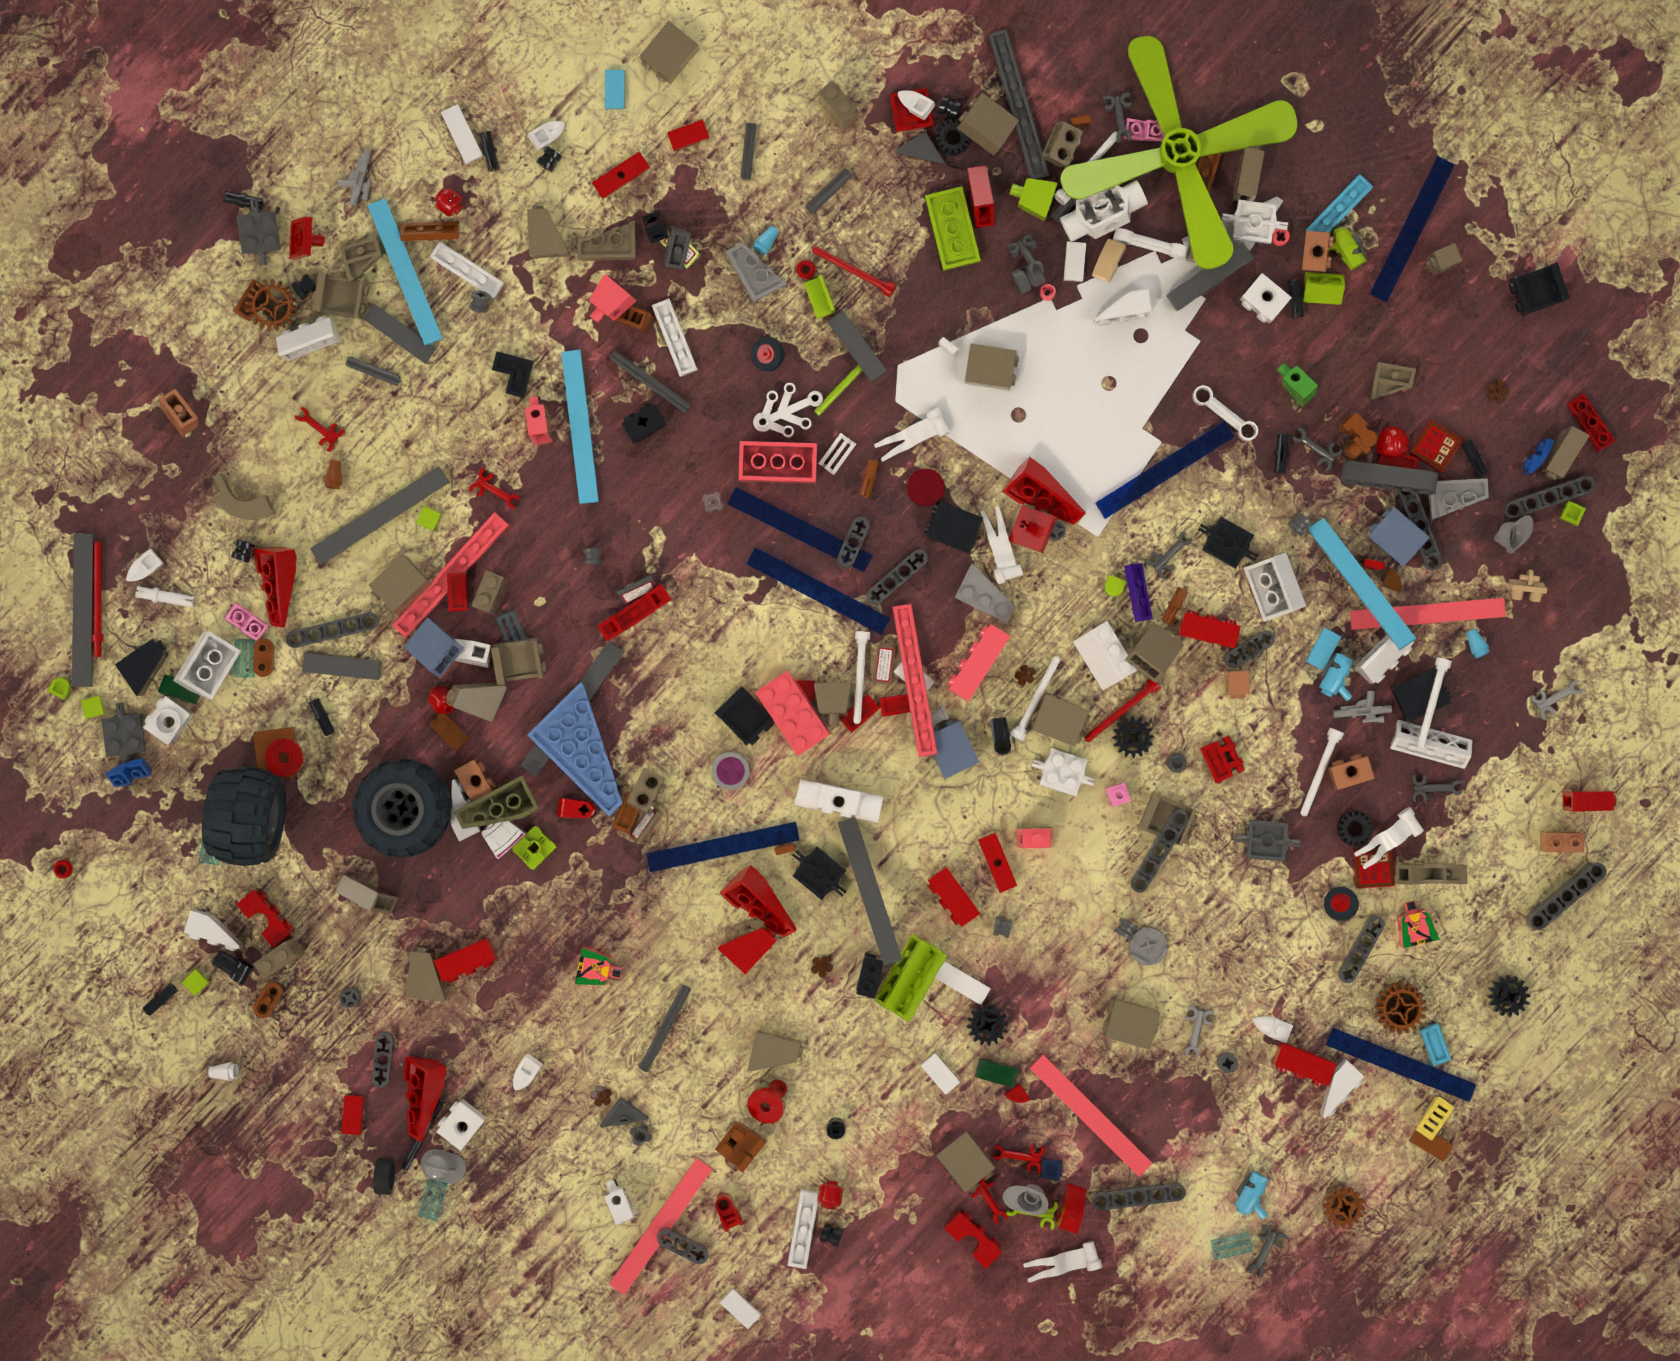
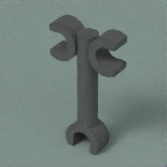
M1124 93L1121 97L1113 98L1109 95L1103 97V103H1111V105L1105 106V112H1111L1115 108L1119 130L1116 135L1117 143H1120L1121 136L1123 135L1127 137L1128 142L1131 140V133L1126 129L1123 109L1132 108V102H1124V100L1130 99V93Z
M1030 234L1025 236L1023 241L1008 244L1007 249L1013 259L1019 257L1022 253L1029 264L1030 275L1034 277V270L1040 269L1041 272H1044L1042 263L1035 261L1029 250L1037 247L1035 240L1033 241Z
M1298 428L1297 431L1301 433V438L1298 439L1292 436V441L1296 443L1302 442L1323 458L1318 460L1316 465L1320 466L1322 462H1326L1327 468L1325 472H1328L1332 467V462L1342 454L1343 449H1339L1337 453H1334L1332 447L1335 444L1332 443L1326 451L1309 439L1304 429Z
M1185 531L1179 534L1178 541L1160 559L1156 552H1152L1151 554L1155 557V561L1144 560L1148 566H1152L1158 572V576L1161 579L1166 578L1162 574L1163 569H1167L1169 572L1173 571L1170 566L1165 564L1183 546L1192 543V538L1187 542L1182 540V536L1186 533Z
M1411 775V782L1414 784V792L1411 795L1412 802H1416L1418 794L1422 796V802H1426L1427 795L1424 792L1451 791L1455 795L1462 794V791L1454 789V786L1462 784V781L1454 780L1450 784H1425L1427 780L1426 775L1421 776L1422 780L1420 782L1416 781V775Z
M1262 1224L1261 1227L1266 1229L1267 1233L1265 1235L1257 1234V1236L1261 1240H1266L1256 1263L1251 1264L1248 1268L1251 1274L1255 1268H1258L1259 1273L1257 1276L1259 1278L1264 1274L1262 1266L1273 1243L1278 1248H1283V1245L1278 1243V1239L1281 1237L1284 1239L1288 1238L1284 1233H1276L1270 1230L1265 1224Z

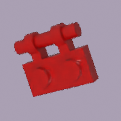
M1230 735L1222 738L1225 743L1222 747H1220L1218 741L1199 748L1215 784L1234 776L1231 771L1233 767H1236L1238 773L1245 771L1242 757L1239 758L1235 749L1237 746L1235 742H1232ZM1227 751L1232 759L1229 763L1224 756V752Z

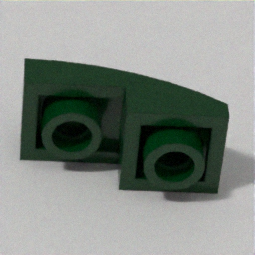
M164 674L158 693L197 705L200 695L174 682L175 677Z
M979 1058L975 1077L1015 1087L1019 1068Z

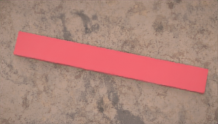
M494 512L432 580V585L403 612L392 626L405 638H408L447 595V573H467L509 527V524Z
M1504 598L1393 607L1406 625L1506 617ZM1368 609L1350 611L1351 630L1381 628Z
M912 604L893 607L918 757L937 755Z
M1043 1054L1030 1066V1069L1139 1177L1153 1164Z
M696 1158L610 1281V1286L623 1295L627 1293L660 1244L657 1240L658 1231L662 1228L671 1229L712 1171V1167Z

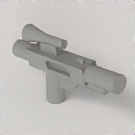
M364 149L363 156H359L356 170L350 173L348 180H338V187L353 188L349 205L357 207L361 192H364L361 199L368 201L372 180L368 179L367 183L364 181L368 173V163L372 151Z
M1367 691L1366 700H1360L1354 706H1343L1341 710H1333V717L1352 716V718H1356V716L1365 715L1366 719H1362V723H1384V716L1376 717V714L1392 713V706H1373L1375 691Z

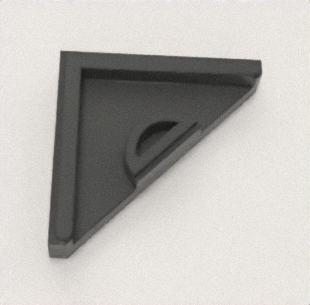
M926 132L895 150L896 154L939 164L944 163Z
M620 1097L600 1127L647 1121L649 1116Z

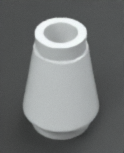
M233 1062L210 1066L208 1075L210 1078L233 1081L239 1076V1067Z

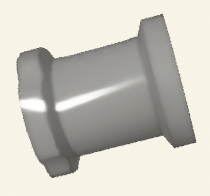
M943 705L931 712L933 728H935L936 724L950 720Z

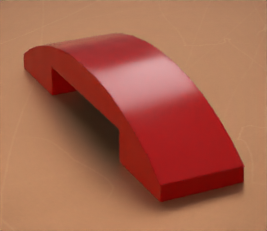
M660 584L631 605L597 625V627L608 642L653 614L672 599L662 584Z

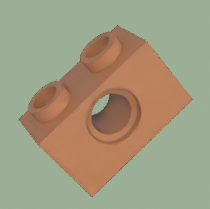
M1306 231L1302 270L1326 272L1327 268L1331 267L1332 256H1328L1329 248H1333L1334 237H1330L1331 233ZM1316 246H1321L1324 250L1321 257H1316L1313 254V249Z
M176 389L159 398L161 410L182 437L198 427V417Z
M1249 671L1224 672L1225 695H1230L1231 699L1245 698V694H1250Z
M1362 754L1351 756V760L1344 762L1343 759L1332 762L1333 766L1328 767L1334 789L1339 790L1375 779L1368 756L1362 757ZM1349 766H1353L1355 769V773L1351 777L1346 774V769Z
M477 759L454 771L471 802L494 791V788H496L493 780L485 775L486 768L482 761L478 762ZM475 775L481 778L479 786H475L472 783V778Z
M1540 832V851L1584 852V833Z

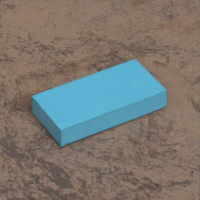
M605 70V109H625V70Z
M1323 628L1305 662L1323 670L1341 636Z
M1438 1023L1419 1029L1432 1066L1452 1060Z

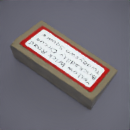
M877 645L872 683L891 685L896 647Z
M654 808L653 811L649 810L647 814L644 813L630 833V838L636 844H642L661 817L662 812Z

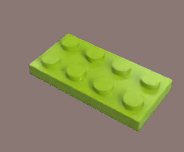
M963 187L925 195L943 271L980 262Z

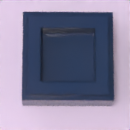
M1043 1158L1040 1177L1060 1181L1062 1161Z

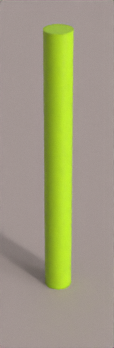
M859 365L814 410L818 416L863 371Z

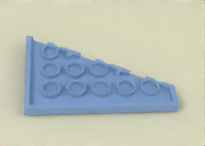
M580 682L528 736L610 816L623 802L584 685Z

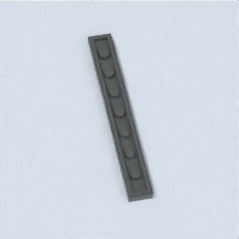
M1004 29L990 33L988 37L1011 114L1019 120L1015 129L1030 179L1037 180L1049 177L1050 174L1046 161L1041 157L1043 153L1008 31Z
M438 466L316 544L310 550L319 564L322 565L450 482Z
M74 534L72 687H93L92 634L94 624L95 534Z
M610 641L607 642L580 680L584 685L589 702L625 652ZM535 744L520 766L536 777L550 757Z
M853 817L838 822L883 965L886 967L901 962L903 959L857 819Z

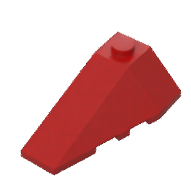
M1031 457L1018 467L1002 491L1017 503L1022 505L1027 503L1034 506L1035 510L1041 511L1042 509L1047 511L1057 519L1072 525L1077 523L1086 513L1049 471Z
M287 547L254 548L255 567L257 574L261 573L263 584L260 586L261 590L265 591L268 599L265 605L271 626L284 628L296 573L297 556L295 549Z
M752 865L741 870L719 893L732 906L737 909L741 907L749 912L748 916L751 918L757 917L764 921L766 927H770L784 938L797 930L766 879Z
M406 1056L404 1081H408V1092H405V1095L410 1105V1109L407 1111L408 1135L421 1142L445 1085L447 1067L437 1060Z

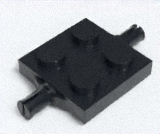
M1220 517L1216 525L1211 529L1202 523L1200 524L1198 531L1207 535L1206 543L1202 548L1203 552L1236 569L1240 560L1244 557L1254 562L1259 555L1249 550L1254 534L1223 517Z
M816 846L811 854L806 857L798 850L792 854L800 862L799 868L792 876L819 899L823 900L833 890L841 897L847 892L838 884L846 870L819 847Z

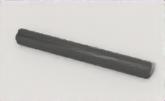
M614 351L610 355L611 361L684 413L689 410L691 405L620 353Z
M682 985L639 1065V1069L642 1071H649L691 991V988Z

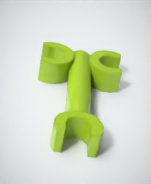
M1054 1201L1052 1208L1047 1209L1046 1213L1037 1215V1217H1043L1040 1220L1041 1228H1043L1044 1222L1049 1221L1051 1223L1050 1229H1054V1212L1058 1208L1056 1201ZM1017 1210L1006 1211L1008 1216H1014L1017 1213L1030 1215Z

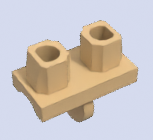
M1528 570L1526 575L1520 574L1519 580L1509 579L1511 597L1515 600H1522L1525 591L1530 592V601L1540 602L1543 594H1547L1548 588L1545 587L1543 582H1539L1540 576H1534L1533 570Z

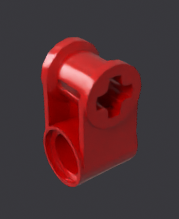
M559 798L557 817L584 819L590 818L595 814V806L590 801ZM585 805L590 809L589 812H586V815L584 811H581V808L585 807Z
M720 1193L716 1197L715 1209L725 1232H728L730 1228L737 1225H744L741 1214L736 1208L731 1195ZM725 1199L729 1202V1205L722 1207L719 1205V1201Z

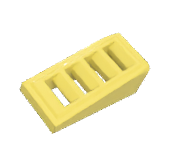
M1434 1097L1415 1130L1429 1140H1433L1453 1111L1454 1106L1441 1097ZM1433 1112H1436L1437 1114L1440 1115V1118H1438L1437 1116H1435V1115L1432 1114V1113H1433ZM1430 1118L1435 1121L1436 1125L1428 1121V1119ZM1426 1124L1433 1130L1430 1132L1423 1126Z

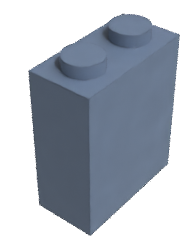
M1396 507L1393 509L1388 508L1382 515L1384 519L1381 523L1375 522L1368 530L1371 533L1368 537L1404 567L1430 537Z
M428 617L404 646L423 666L440 678L464 649L459 642Z
M954 719L944 723L945 727L940 730L937 727L933 729L938 753L933 756L944 779L979 763L960 721L955 722Z

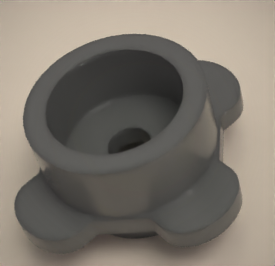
M641 1124L640 1127H633L630 1130V1134L633 1135V1143L636 1146L641 1145L645 1141L650 1142L652 1139L646 1124Z

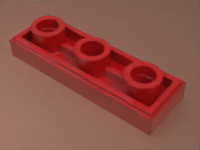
M639 151L593 181L592 184L603 200L649 170L650 166ZM619 174H625L624 178H618Z
M1584 393L1566 404L1583 431L1589 434L1588 438L1597 452L1615 442V439ZM1590 419L1594 421L1593 426L1589 423Z
M996 832L978 839L999 893L1016 887L1017 883ZM996 859L1001 860V864L999 866L994 865V861Z

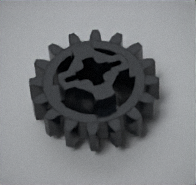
M1131 716L1130 721L1123 718V724L1118 722L1119 729H1113L1116 736H1112V739L1117 741L1113 746L1120 747L1117 752L1121 753L1124 751L1125 757L1131 753L1132 758H1135L1136 753L1140 757L1143 756V750L1149 752L1147 745H1153V743L1149 742V739L1154 738V736L1149 735V732L1153 729L1146 728L1148 722L1142 724V718H1138L1135 721L1134 716ZM1131 724L1138 725L1135 729H1129L1127 726ZM1143 731L1145 732V742L1141 739ZM1121 732L1124 734V741L1122 743L1120 740ZM1129 733H1137V740L1128 742L1130 739ZM1131 745H1136L1139 749L1128 750L1127 748Z
M1506 975L1505 979L1499 976V982L1492 981L1494 987H1488L1492 991L1491 994L1487 995L1488 998L1492 999L1488 1004L1491 1006L1495 1005L1493 1011H1499L1501 1016H1504L1505 1013L1508 1017H1512V1013L1518 1016V1010L1525 1011L1523 1005H1529L1526 998L1531 997V995L1525 992L1529 987L1523 986L1525 982L1523 980L1518 981L1516 976H1513L1512 979L1510 975ZM1508 983L1515 984L1517 988L1511 989ZM1507 992L1512 993L1510 1000L1505 998L1508 996ZM1507 1003L1509 1008H1503L1500 1004Z
M984 1004L983 1009L978 1005L977 1012L971 1011L973 1017L967 1018L971 1024L966 1026L972 1029L968 1033L969 1036L975 1035L973 1041L976 1042L979 1039L980 1045L987 1042L988 1046H990L991 1041L998 1044V1038L1004 1039L1002 1032H1008L1004 1028V1026L1008 1025V1022L1003 1021L1006 1015H1000L1002 1009L995 1010V1005L993 1004L991 1008ZM985 1012L993 1013V1014H995L996 1016H994V1017L987 1016V1015L985 1014ZM979 1016L980 1022L975 1027V1020ZM984 1021L992 1022L990 1029H987V1027L983 1028L985 1025ZM1000 1023V1029L996 1034L995 1027ZM986 1033L989 1037H982L979 1034Z

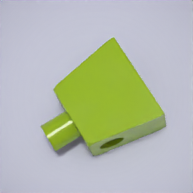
M1027 178L1024 187L1013 184L1009 195L1020 198L1018 208L1045 221L1058 183Z

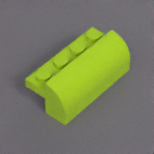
M911 934L901 952L903 961L894 964L874 999L882 1007L896 1013L907 1022H910L915 1015L917 1008L948 956L938 947L914 934Z

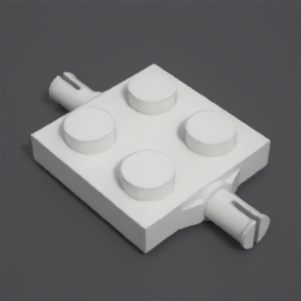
M1238 200L1237 210L1234 215L1224 213L1222 215V221L1233 223L1234 232L1232 239L1271 244L1272 234L1275 229L1287 230L1288 222L1277 221V205Z
M1052 748L1045 762L1033 759L1031 767L1042 770L1040 786L1075 797L1082 783L1094 786L1093 782L1096 780L1085 776L1087 759Z

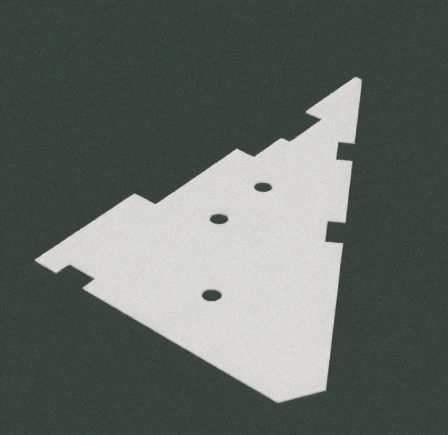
M1275 197L1264 203L1277 205V211L1283 200ZM1222 221L1233 244V249L1244 242L1250 251L1255 242L1232 239L1234 232L1233 223ZM1187 236L1182 239V242L1185 246L1190 247L1189 237ZM1156 251L1118 267L1110 282L1095 277L1077 285L1082 297L1079 301L1056 310L1052 300H1043L951 341L958 348L954 356H951L941 347H937L899 364L895 402L922 420L928 418L926 415L928 412L940 407L943 413L942 417L950 431L946 436L1010 479L1025 460L1029 457L1033 458L1049 471L1086 512L1078 524L1098 537L1161 444L1160 440L1142 428L1200 343V340L1186 332L1185 329L1206 298L1200 296L1181 310L1176 311L1166 295L1203 269L1195 263L1176 258L1161 264ZM1149 289L1152 313L1148 314V318L1137 319L1136 317H1131L1129 321L1121 323L1113 320L1110 321V324L1103 326L1093 323V320L1127 293ZM1139 328L1145 329L1148 332V340L1144 343H1137L1133 338L1135 330ZM971 343L1017 350L1016 356H1019L1018 367H1014L1013 375H1016L1015 386H1011L1010 391L964 384ZM1106 376H1112L1116 380V387L1112 391H1106L1102 388L1101 382ZM1018 407L1026 412L1025 420L1020 423L1013 421L1011 418L1012 410Z

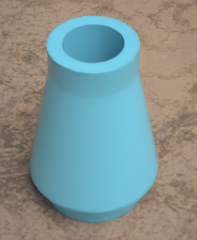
M769 226L754 241L753 248L761 255L770 253L773 243L779 234L778 230Z
M1477 629L1466 633L1471 653L1476 659L1490 652L1488 649L1490 646L1481 637Z

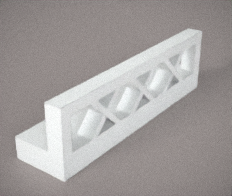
M1401 720L1397 721L1395 736L1391 742L1390 749L1465 769L1471 758L1472 740L1429 728V739H1426L1424 748L1419 749L1417 742L1422 726ZM1401 728L1408 729L1410 734L1402 733ZM1438 739H1445L1448 744H1443ZM1457 744L1466 745V750L1459 748Z

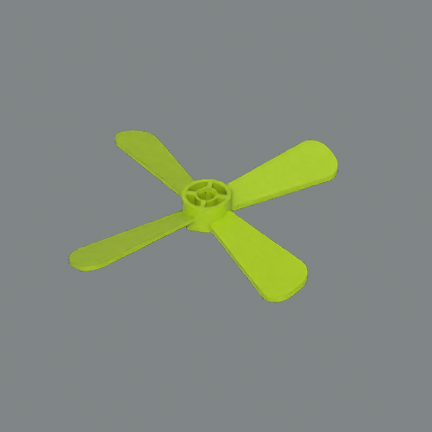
M1151 36L1135 38L1129 44L1127 50L1128 57L1164 135L1160 147L1071 165L1065 168L1061 174V186L1068 197L1081 200L1161 167L1171 173H1175L1193 260L1201 269H1215L1226 264L1232 257L1233 244L1195 165L1199 157L1242 150L1249 148V146L1258 147L1288 141L1293 137L1297 129L1295 111L1288 102L1279 100L1196 135L1191 130L1181 127L1165 52L1161 42Z

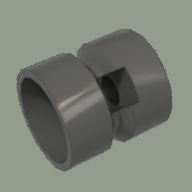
M1029 264L1025 265V269L1018 268L1011 272L1013 282L1021 295L1030 291L1031 286L1038 287L1046 282L1040 269L1034 270V277L1030 275Z

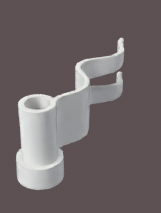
M940 407L926 414L928 418L874 444L875 448L889 443L905 440V442L881 458L882 462L937 434L939 437L950 433L942 417L943 413Z
M996 506L998 536H996L985 511L980 512L995 558L997 569L994 570V574L999 585L1005 583V580L1022 576L1023 571L1020 564L1016 565L1000 508Z
M1411 807L1402 810L1398 814L1400 819L1393 826L1373 837L1365 847L1354 853L1357 857L1380 844L1376 854L1363 865L1364 869L1379 861L1383 854L1403 843L1410 835L1413 834L1416 837L1424 831L1415 818V813Z
M1094 1241L1083 1243V1248L1066 1251L1053 1257L1036 1259L1023 1264L1024 1268L1040 1265L1055 1266L1028 1278V1283L1042 1278L1059 1276L1076 1269L1087 1267L1088 1271H1094L1102 1268L1101 1259H1098Z

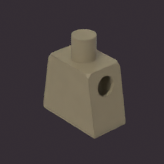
M814 683L819 714L821 716H828L829 727H838L839 716H847L849 713L853 689L852 683Z

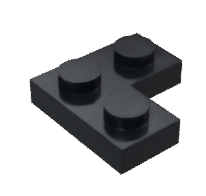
M496 351L492 371L510 375L505 393L525 399L534 361Z

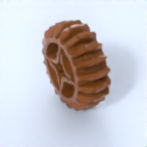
M264 279V286L257 282V290L253 287L250 288L254 294H246L247 297L251 298V301H244V304L250 305V308H246L245 312L252 311L248 319L255 317L256 319L253 321V324L256 325L258 322H261L260 329H263L266 324L267 331H271V325H274V329L278 331L279 327L277 324L285 328L286 325L283 321L286 320L288 323H291L292 321L288 316L295 317L296 314L292 313L291 309H297V306H291V302H296L297 299H290L289 296L293 295L294 292H286L289 288L288 285H285L282 289V281H279L277 286H275L274 279H271L270 285ZM270 289L278 290L284 295L285 299L275 300ZM264 290L265 301L262 304L255 305L256 297ZM269 298L272 302L280 303L273 307V314L272 311H269L270 308H261V306H266L269 303ZM287 305L285 314L277 320V309L280 306ZM267 310L272 321L263 320L256 311Z
M1393 982L1391 985L1392 989L1385 986L1387 992L1380 991L1379 994L1383 997L1381 999L1376 997L1375 999L1380 1002V1005H1374L1375 1009H1380V1011L1375 1013V1016H1382L1378 1022L1380 1024L1384 1023V1029L1390 1027L1391 1033H1394L1396 1028L1398 1034H1402L1403 1029L1408 1034L1410 1032L1409 1027L1415 1031V1023L1422 1025L1419 1018H1426L1425 1015L1421 1014L1422 1011H1427L1426 1007H1421V1005L1426 1003V1000H1419L1423 994L1421 992L1417 993V987L1411 989V984L1409 983L1406 984L1405 988L1403 982H1399L1398 987ZM1400 993H1408L1414 1001L1404 1002L1402 997H1400ZM1394 995L1393 1004L1386 1009L1388 1000ZM1399 1004L1404 1006L1402 1012L1397 1010ZM1415 1007L1413 1016L1407 1021L1408 1012ZM1397 1014L1399 1019H1401V1023L1392 1022L1387 1015Z

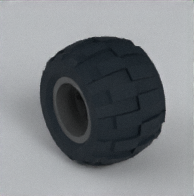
M397 759L379 764L361 779L357 786L355 797H353V821L356 830H359L363 837L362 839L370 847L389 857L404 858L424 853L442 839L451 822V808L453 806L452 797H450L447 789L448 786L433 768L415 760ZM397 791H401L403 793V797L401 799H399L396 796ZM411 794L415 797V802L411 801ZM388 801H392V802H393V808H392V809H389V808L387 807V802H388ZM405 804V806L408 807V810L403 812V809L400 808V805ZM415 807H418V815L414 813ZM392 814H395L398 819L396 822H393L391 820ZM406 817L411 819L409 825L404 823Z
M246 766L231 767L227 770H220L215 774L207 790L202 815V842L209 856H214L217 860L239 866L259 865L261 862L267 863L275 856L281 841L286 813V791L281 778L261 768Z

